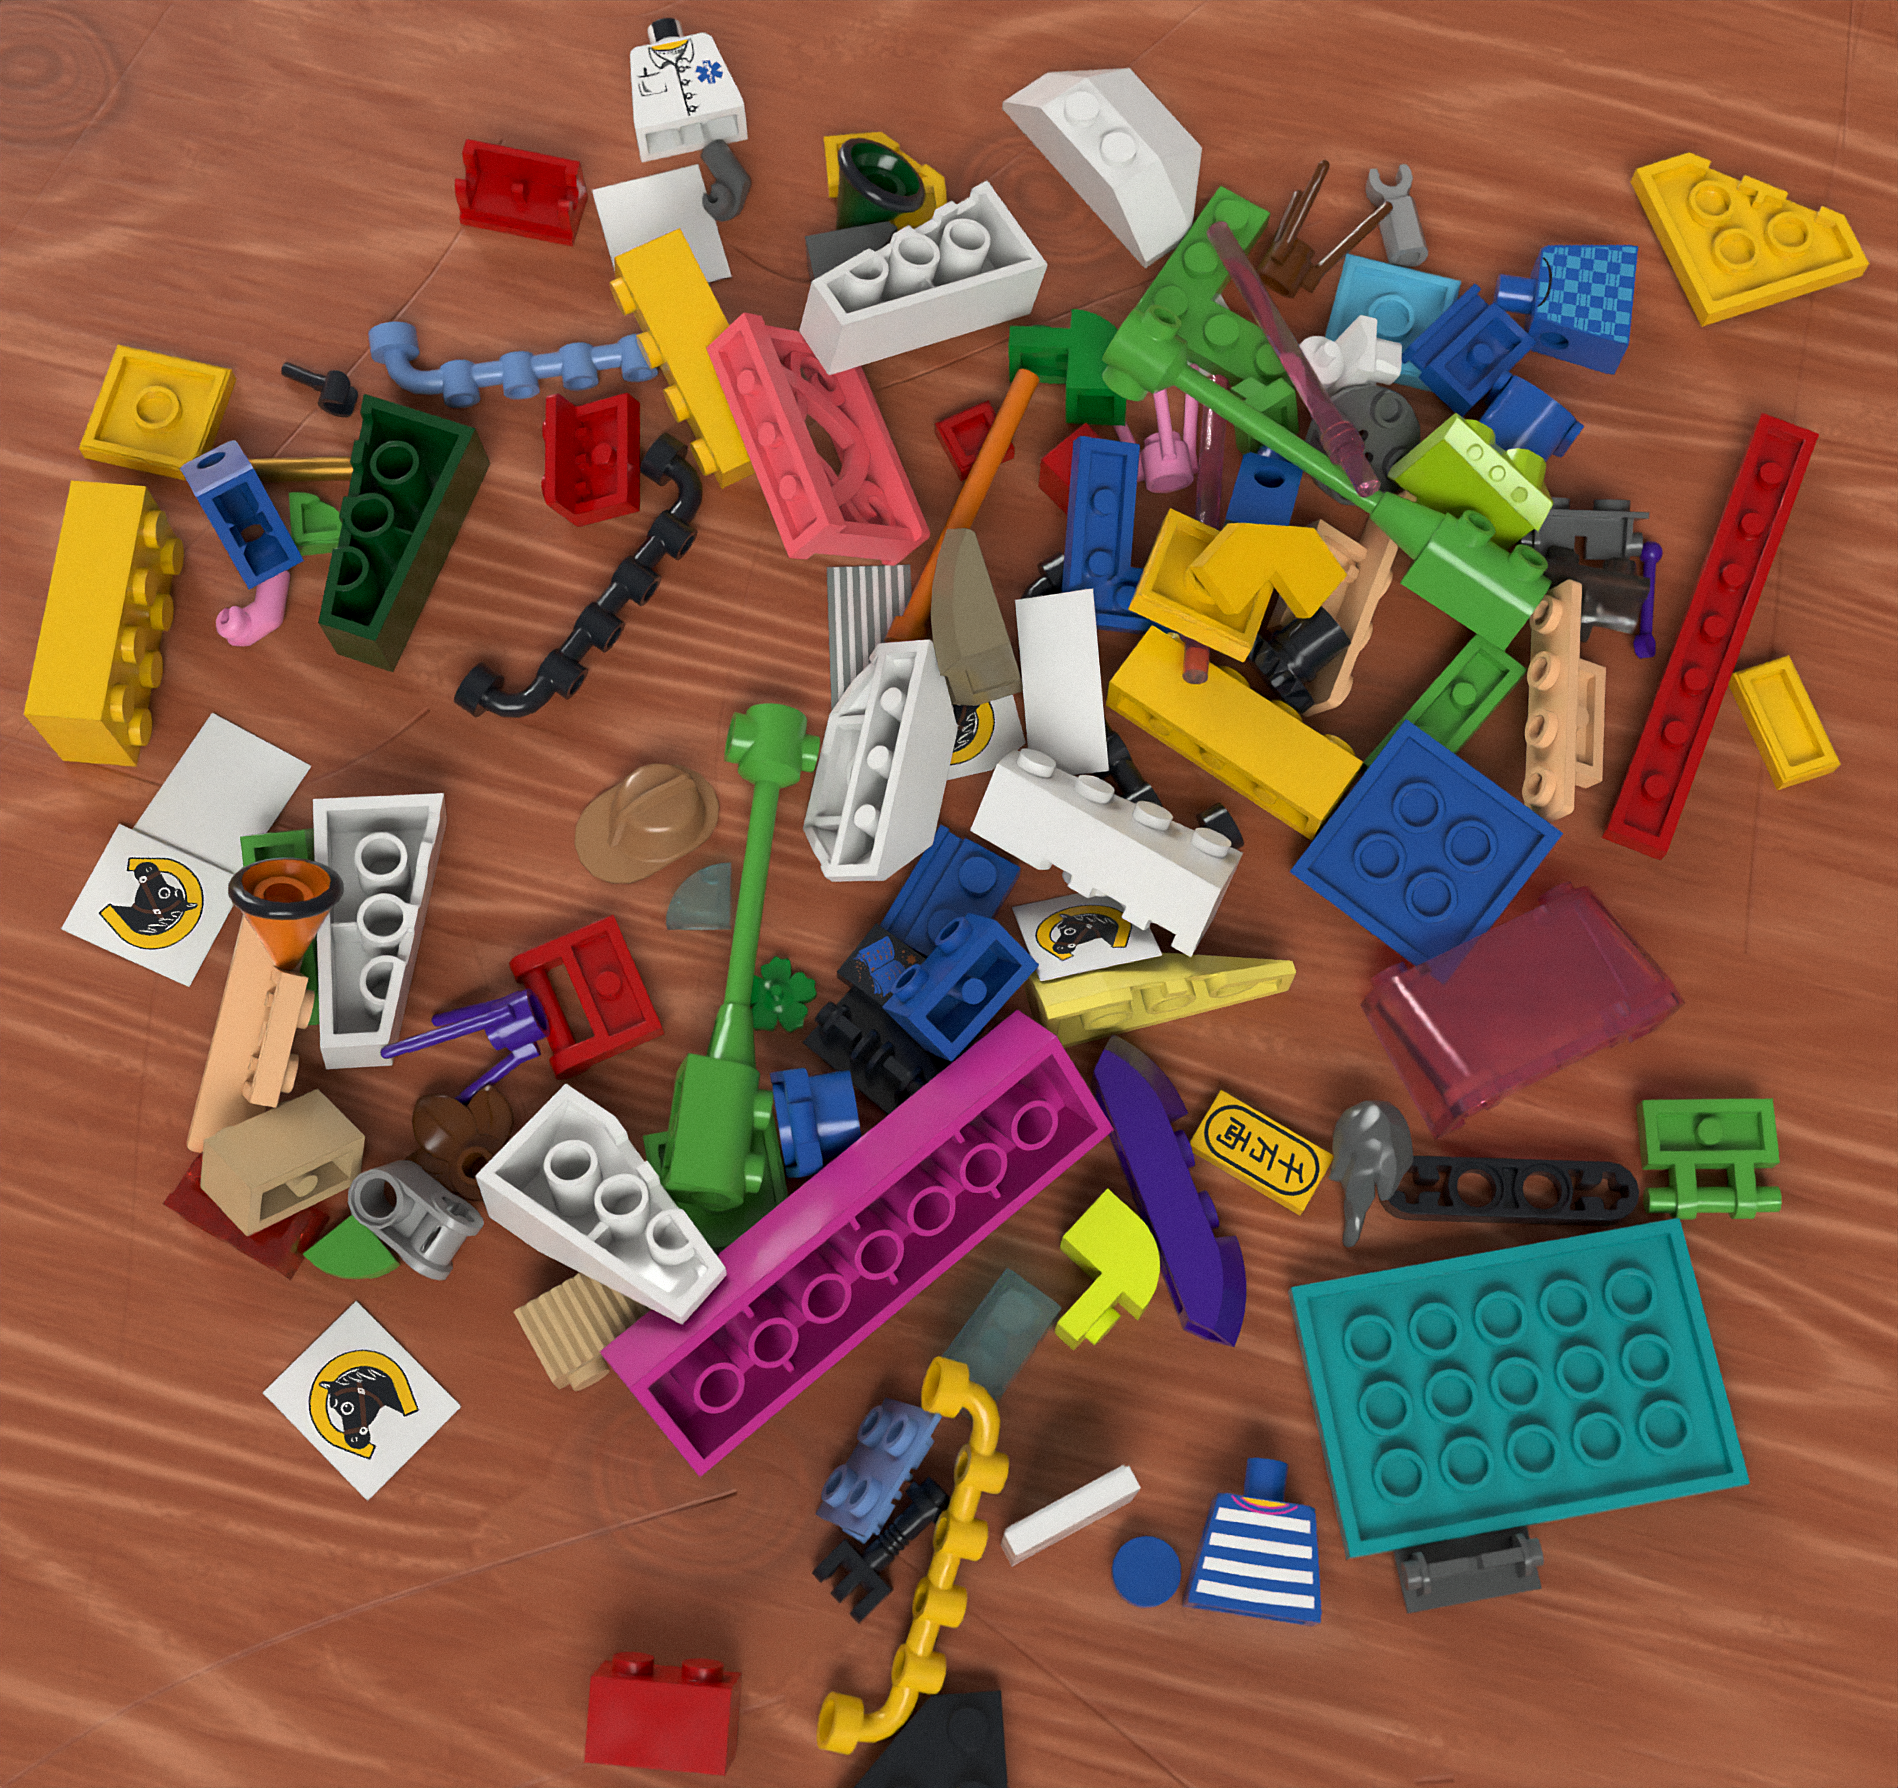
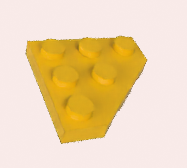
M1692 153L1682 154L1637 168L1630 181L1701 327L1861 277L1869 265L1861 246L1843 214L1823 206L1819 212L1798 205L1786 200L1788 195L1786 191L1746 175L1739 181L1709 168L1711 161Z

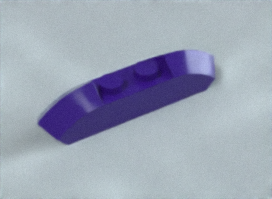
M1113 1034L1094 1069L1090 1088L1095 1100L1114 1129L1108 1134L1139 1216L1151 1231L1157 1244L1160 1271L1183 1330L1206 1341L1235 1347L1245 1313L1247 1286L1244 1259L1237 1236L1214 1237L1212 1230L1219 1228V1219L1215 1206L1206 1190L1198 1193L1188 1170L1195 1166V1158L1185 1132L1182 1129L1173 1132L1171 1123L1188 1114L1178 1091L1164 1072L1147 1055Z

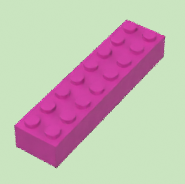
M1016 1010L719 1253L717 1257L725 1266L727 1275L683 1324L651 1309L603 1348L600 1353L689 1465L701 1477L1114 1129L1057 1036L1019 1010Z

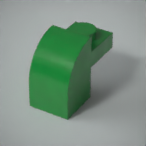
M1072 309L1070 328H1055L1046 325L1010 326L1008 344L1009 382H1013L1019 369H1026L1039 377V383L1066 384V423L1125 426L1127 399L1112 391L1102 377L1107 367V364L1101 361L1102 357L1118 331L1112 323L1097 314Z

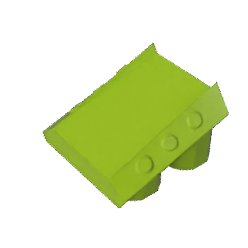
M1458 413L1452 415L1393 465L1387 475L1402 491H1408L1416 496L1415 503L1443 514L1448 512L1457 519L1466 510L1482 514L1495 527V534L1490 540L1505 550L1535 529L1539 532L1554 504L1544 483L1546 463L1541 456L1528 449L1503 450L1495 443L1496 435L1490 427L1477 420L1464 419Z

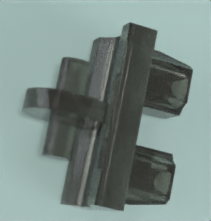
M1556 545L1550 546L1544 557L1548 563V568L1543 573L1544 576L1552 580L1548 591L1568 579L1582 584L1580 642L1586 643L1588 641L1593 626L1633 634L1640 609L1650 592V578L1638 576L1635 561L1612 557L1604 560L1600 569L1579 565V555L1575 553L1574 549Z

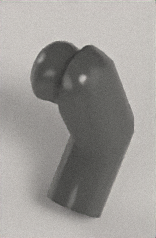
M716 140L708 144L701 154L702 160L716 178L715 184L711 185L710 195L703 193L702 205L712 218L722 222L732 220L741 213L751 187V179L725 141Z

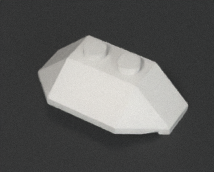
M1130 68L1048 72L1003 102L1002 109L1144 268H1147L1178 247L1193 223L1202 147Z
M930 639L878 643L869 656L871 663L854 678L829 714L803 830L814 854L822 865L821 869L824 876L832 882L885 881L933 845L958 728L945 676H940L933 642Z

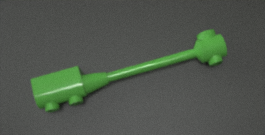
M1150 305L1146 313H1143L1136 307L1131 311L1110 342L1101 360L1107 364L1102 374L1103 380L1112 391L1126 399L1142 401L1148 392L1154 395L1171 386H1175L1369 513V518L1412 558L1400 582L1402 585L1503 651L1507 648L1535 611L1552 583V580L1543 575L1548 568V563L1538 551L1523 544L1517 545L1512 553L1501 548L1490 540L1495 534V527L1485 516L1478 512L1466 510L1457 519L1448 512L1443 514L1388 491L1385 493L1381 492L1187 364L1188 342L1177 335L1182 323L1171 310L1160 305Z
M765 703L750 707L746 714L734 712L727 734L724 761L738 764L739 775L754 785V793L724 1004L720 1006L716 1016L706 1056L688 1053L676 1072L660 1183L672 1200L677 1202L716 1208L736 1207L743 1204L745 1192L758 1193L762 1182L765 1156L761 1153L750 1152L753 1128L766 1130L772 1111L773 1091L759 1089L760 1072L756 1069L752 1009H750L751 993L779 790L798 783L801 771L813 773L820 748V737L806 734L807 717L799 710L786 705Z

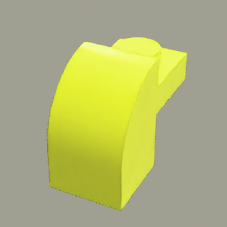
M1107 1188L1065 1233L1060 1245V1250L1095 1281L1056 1324L1054 1333L1073 1351L1085 1338L1095 1346L1121 1318V1315L1114 1309L1117 1303L1126 1309L1136 1320H1139L1147 1309L1159 1280L1160 1258L1157 1244L1151 1231L1135 1212Z

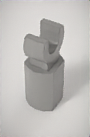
M1407 164L1399 165L1396 175V186L1384 185L1379 179L1377 168L1370 169L1365 188L1367 198L1378 208L1384 202H1390L1393 205L1391 213L1379 223L1389 264L1405 268L1420 265L1428 256V248L1415 200L1408 196L1413 180L1410 168Z

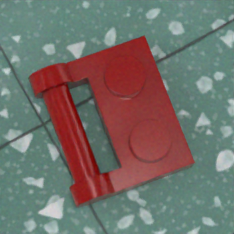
M614 914L515 956L509 962V968L515 982L524 984L525 989H531L545 1010L550 1026V1035L546 1039L553 1054L549 1059V1063L557 1080L575 1077L588 1070L594 1064L665 1034ZM562 964L566 967L594 1033V1037L580 1043L575 1041L547 974L551 969Z

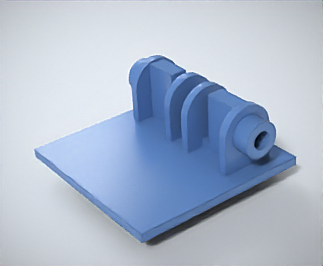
M886 1397L882 1405L874 1407L862 1421L857 1433L859 1443L846 1464L837 1467L828 1477L821 1493L823 1502L815 1515L842 1527L843 1532L863 1544H866L872 1534L878 1536L895 1507L891 1501L893 1498L900 1500L903 1495L898 1490L904 1480L910 1483L913 1475L909 1473L910 1469H918L928 1450L933 1445L934 1440L930 1436L942 1416L938 1413L926 1412L923 1408Z

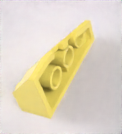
M1162 953V956L1040 981L1035 970L1023 983L1033 1020L1055 1034L1062 1046L1066 1048L1109 1037L1113 1034L1117 1035L1288 991L1296 975L1293 961L1194 954L1189 957L1186 954Z

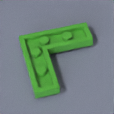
M1220 186L1138 302L1136 308L1146 313L1150 305H1160L1175 313L1182 323L1177 335L1188 342L1187 361L1197 364L1199 368L1234 387L1248 377H1252L1263 385L1268 386L1282 378L1295 390L1301 382L1293 369L1292 363L1296 347L1215 302L1267 228L1270 213Z
M1476 634L1366 758L1360 768V772L1364 774L1406 719L1456 755L1522 680L1527 669L1503 650Z

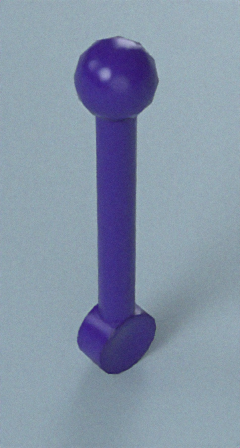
M1655 541L1643 543L1642 553L1639 557L1644 563L1640 632L1634 638V649L1637 657L1640 659L1653 657L1656 654V643L1652 635L1656 563L1662 558L1663 550L1660 544Z

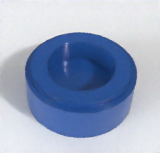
M1152 1536L1136 1537L1126 1542L1116 1553L1111 1567L1112 1583L1119 1596L1133 1606L1139 1608L1159 1606L1171 1598L1179 1586L1181 1579L1179 1558L1173 1548L1159 1538Z

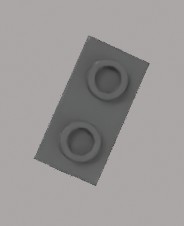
M1551 497L1554 504L1539 532L1534 529L1516 542V546L1523 544L1532 547L1544 558L1574 559L1575 536L1584 537L1583 560L1628 562L1630 556L1640 557L1643 549V535L1641 532H1633L1634 521L1649 519V512H1630V500L1616 499L1593 500V510H1569V498Z
M1527 1526L1393 1551L1407 1614L1542 1589L1537 1567L1544 1564L1543 1551L1538 1538L1530 1539Z

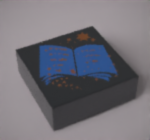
M876 923L838 969L837 978L886 1015H889L882 1007L894 995L891 992L892 985L906 969L915 964L921 965L925 958Z

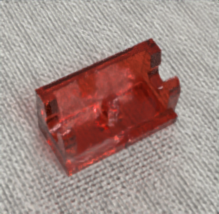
M202 1151L193 1161L174 1192L168 1195L163 1205L180 1218L291 1281L305 1259L303 1253L313 1246L330 1217L310 1206L250 1236H246L200 1187Z

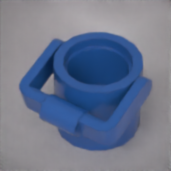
M1506 369L1490 390L1485 400L1488 409L1479 420V422L1493 430L1496 435L1495 443L1503 450L1528 449L1541 456L1545 463L1552 454L1557 457H1563L1584 428V425L1576 421L1575 417L1556 400L1523 378L1511 374Z
M797 1068L770 1073L786 1177L799 1178L816 1175L823 1169V1161L835 1159L861 1138L850 1070L808 1077L805 1068Z

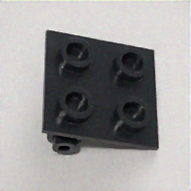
M852 989L836 1005L830 1001L819 1011L814 1020L818 1025L803 1041L806 1047L836 1072L850 1070L853 1086L887 1115L952 1063L925 1051L890 1015H886ZM984 1027L962 1050V1052L953 1060V1062L957 1058H959L963 1053H965L967 1049L975 1042V1040L985 1030Z

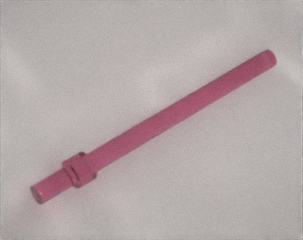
M1224 221L1212 224L1207 230V238L1322 432L1320 443L1334 465H1341L1359 497L1364 498L1373 495L1379 490L1381 482L1363 454L1365 449L1363 439L1352 422L1343 420L1228 224Z
M1222 375L1208 377L1229 391V380ZM1203 405L1195 520L1219 530L1226 419ZM1179 633L1180 639L1185 642L1182 678L1190 684H1202L1208 679L1210 647Z

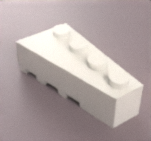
M444 793L313 799L315 861L329 866L336 871L344 883V893L340 901L332 907L317 932L320 1049L326 1069L393 1065L394 1057L385 1059L381 1057L380 1050L384 1046L398 1042L447 823Z

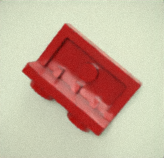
M628 392L580 406L573 405L559 393L547 396L546 416L542 425V435L545 442V474L541 480V488L546 505L577 527L640 512V402Z

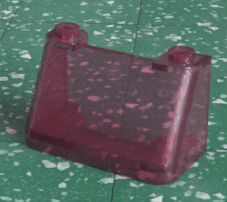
M1571 881L1562 883L1537 899L1539 907L1410 970L1402 962L1385 969L1370 980L1374 990L1364 998L1360 1006L1435 1140L1463 1127L1466 1124L1463 1116L1468 1118L1484 1109L1489 1110L1496 1107L1506 1097L1608 1046L1612 1049L1622 1044L1626 1039L1632 1043L1658 1030L1684 1006L1685 1001L1671 978L1589 886L1575 889Z

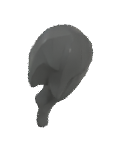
M1363 1101L1345 1110L1337 1121L1332 1133L1334 1160L1328 1178L1332 1181L1340 1182L1344 1190L1345 1226L1342 1242L1347 1248L1354 1246L1360 1238L1366 1212L1375 1198V1184L1381 1201L1388 1200L1393 1196L1403 1175L1409 1170L1414 1161L1411 1134L1407 1121L1399 1109L1388 1101Z

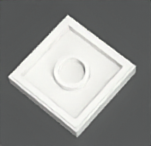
M1122 1465L1006 1528L1001 1547L1011 1566H1014L1130 1503L1141 1487L1130 1467L1125 1468Z

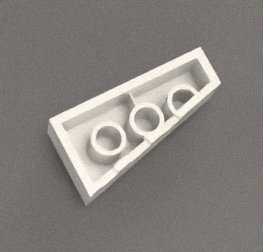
M986 180L972 188L970 197L957 205L950 201L936 209L933 218L915 229L908 225L892 234L890 243L876 252L867 249L813 280L799 332L827 374L832 375L1030 314L1048 264Z
M1012 748L997 763L970 831L1038 870L1050 869L1052 864L1063 870L1062 878L1068 883L1067 887L1087 898L1093 896H1109L1120 902L1121 906L1125 909L1121 918L1142 930L1148 929L1151 923L1162 926L1176 934L1171 946L1191 957L1212 923L1243 853L1231 848L1230 840L1216 831L1207 828H1196L1194 831L1172 821V814L1159 805L1147 801H1139L1137 804L1113 794L1114 788L1097 777L1090 775L1075 777L1056 768L1055 760L1040 751L1028 748L1018 751Z

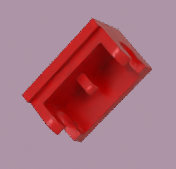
M466 139L462 150L466 176L465 179H455V196L460 210V223L462 225L573 247L588 199L581 162Z

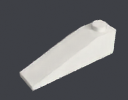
M567 1084L476 1175L488 1215L491 1219L537 1251L680 1324H683L727 1275L723 1263L685 1211L677 1207L661 1185L658 1174L648 1161L645 1162L629 1141L627 1132L617 1118Z

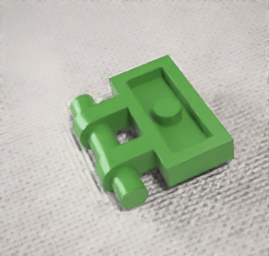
M1773 1098L1642 1100L1636 1105L1642 1170L1668 1169L1669 1175L1668 1187H1646L1644 1189L1643 1205L1646 1213H1669L1672 1219L1690 1220L1695 1219L1697 1213H1728L1731 1219H1754L1756 1212L1780 1211L1782 1197L1779 1187L1756 1186L1754 1168H1773L1780 1163ZM1695 1169H1727V1187H1697Z

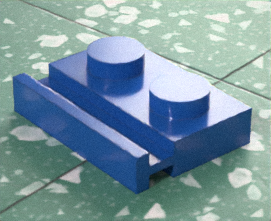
M1476 283L1402 353V363L1406 364L1410 361L1422 372L1418 378L1461 417L1471 410L1492 389L1505 369L1510 371L1537 343L1495 301L1489 306L1478 295L1481 288Z
M940 825L935 833L933 845L924 851L880 926L926 959L937 947L935 939L939 932L953 919L959 916L965 917L968 912L994 919L1018 880L1021 867L967 838L963 840L949 832V828Z

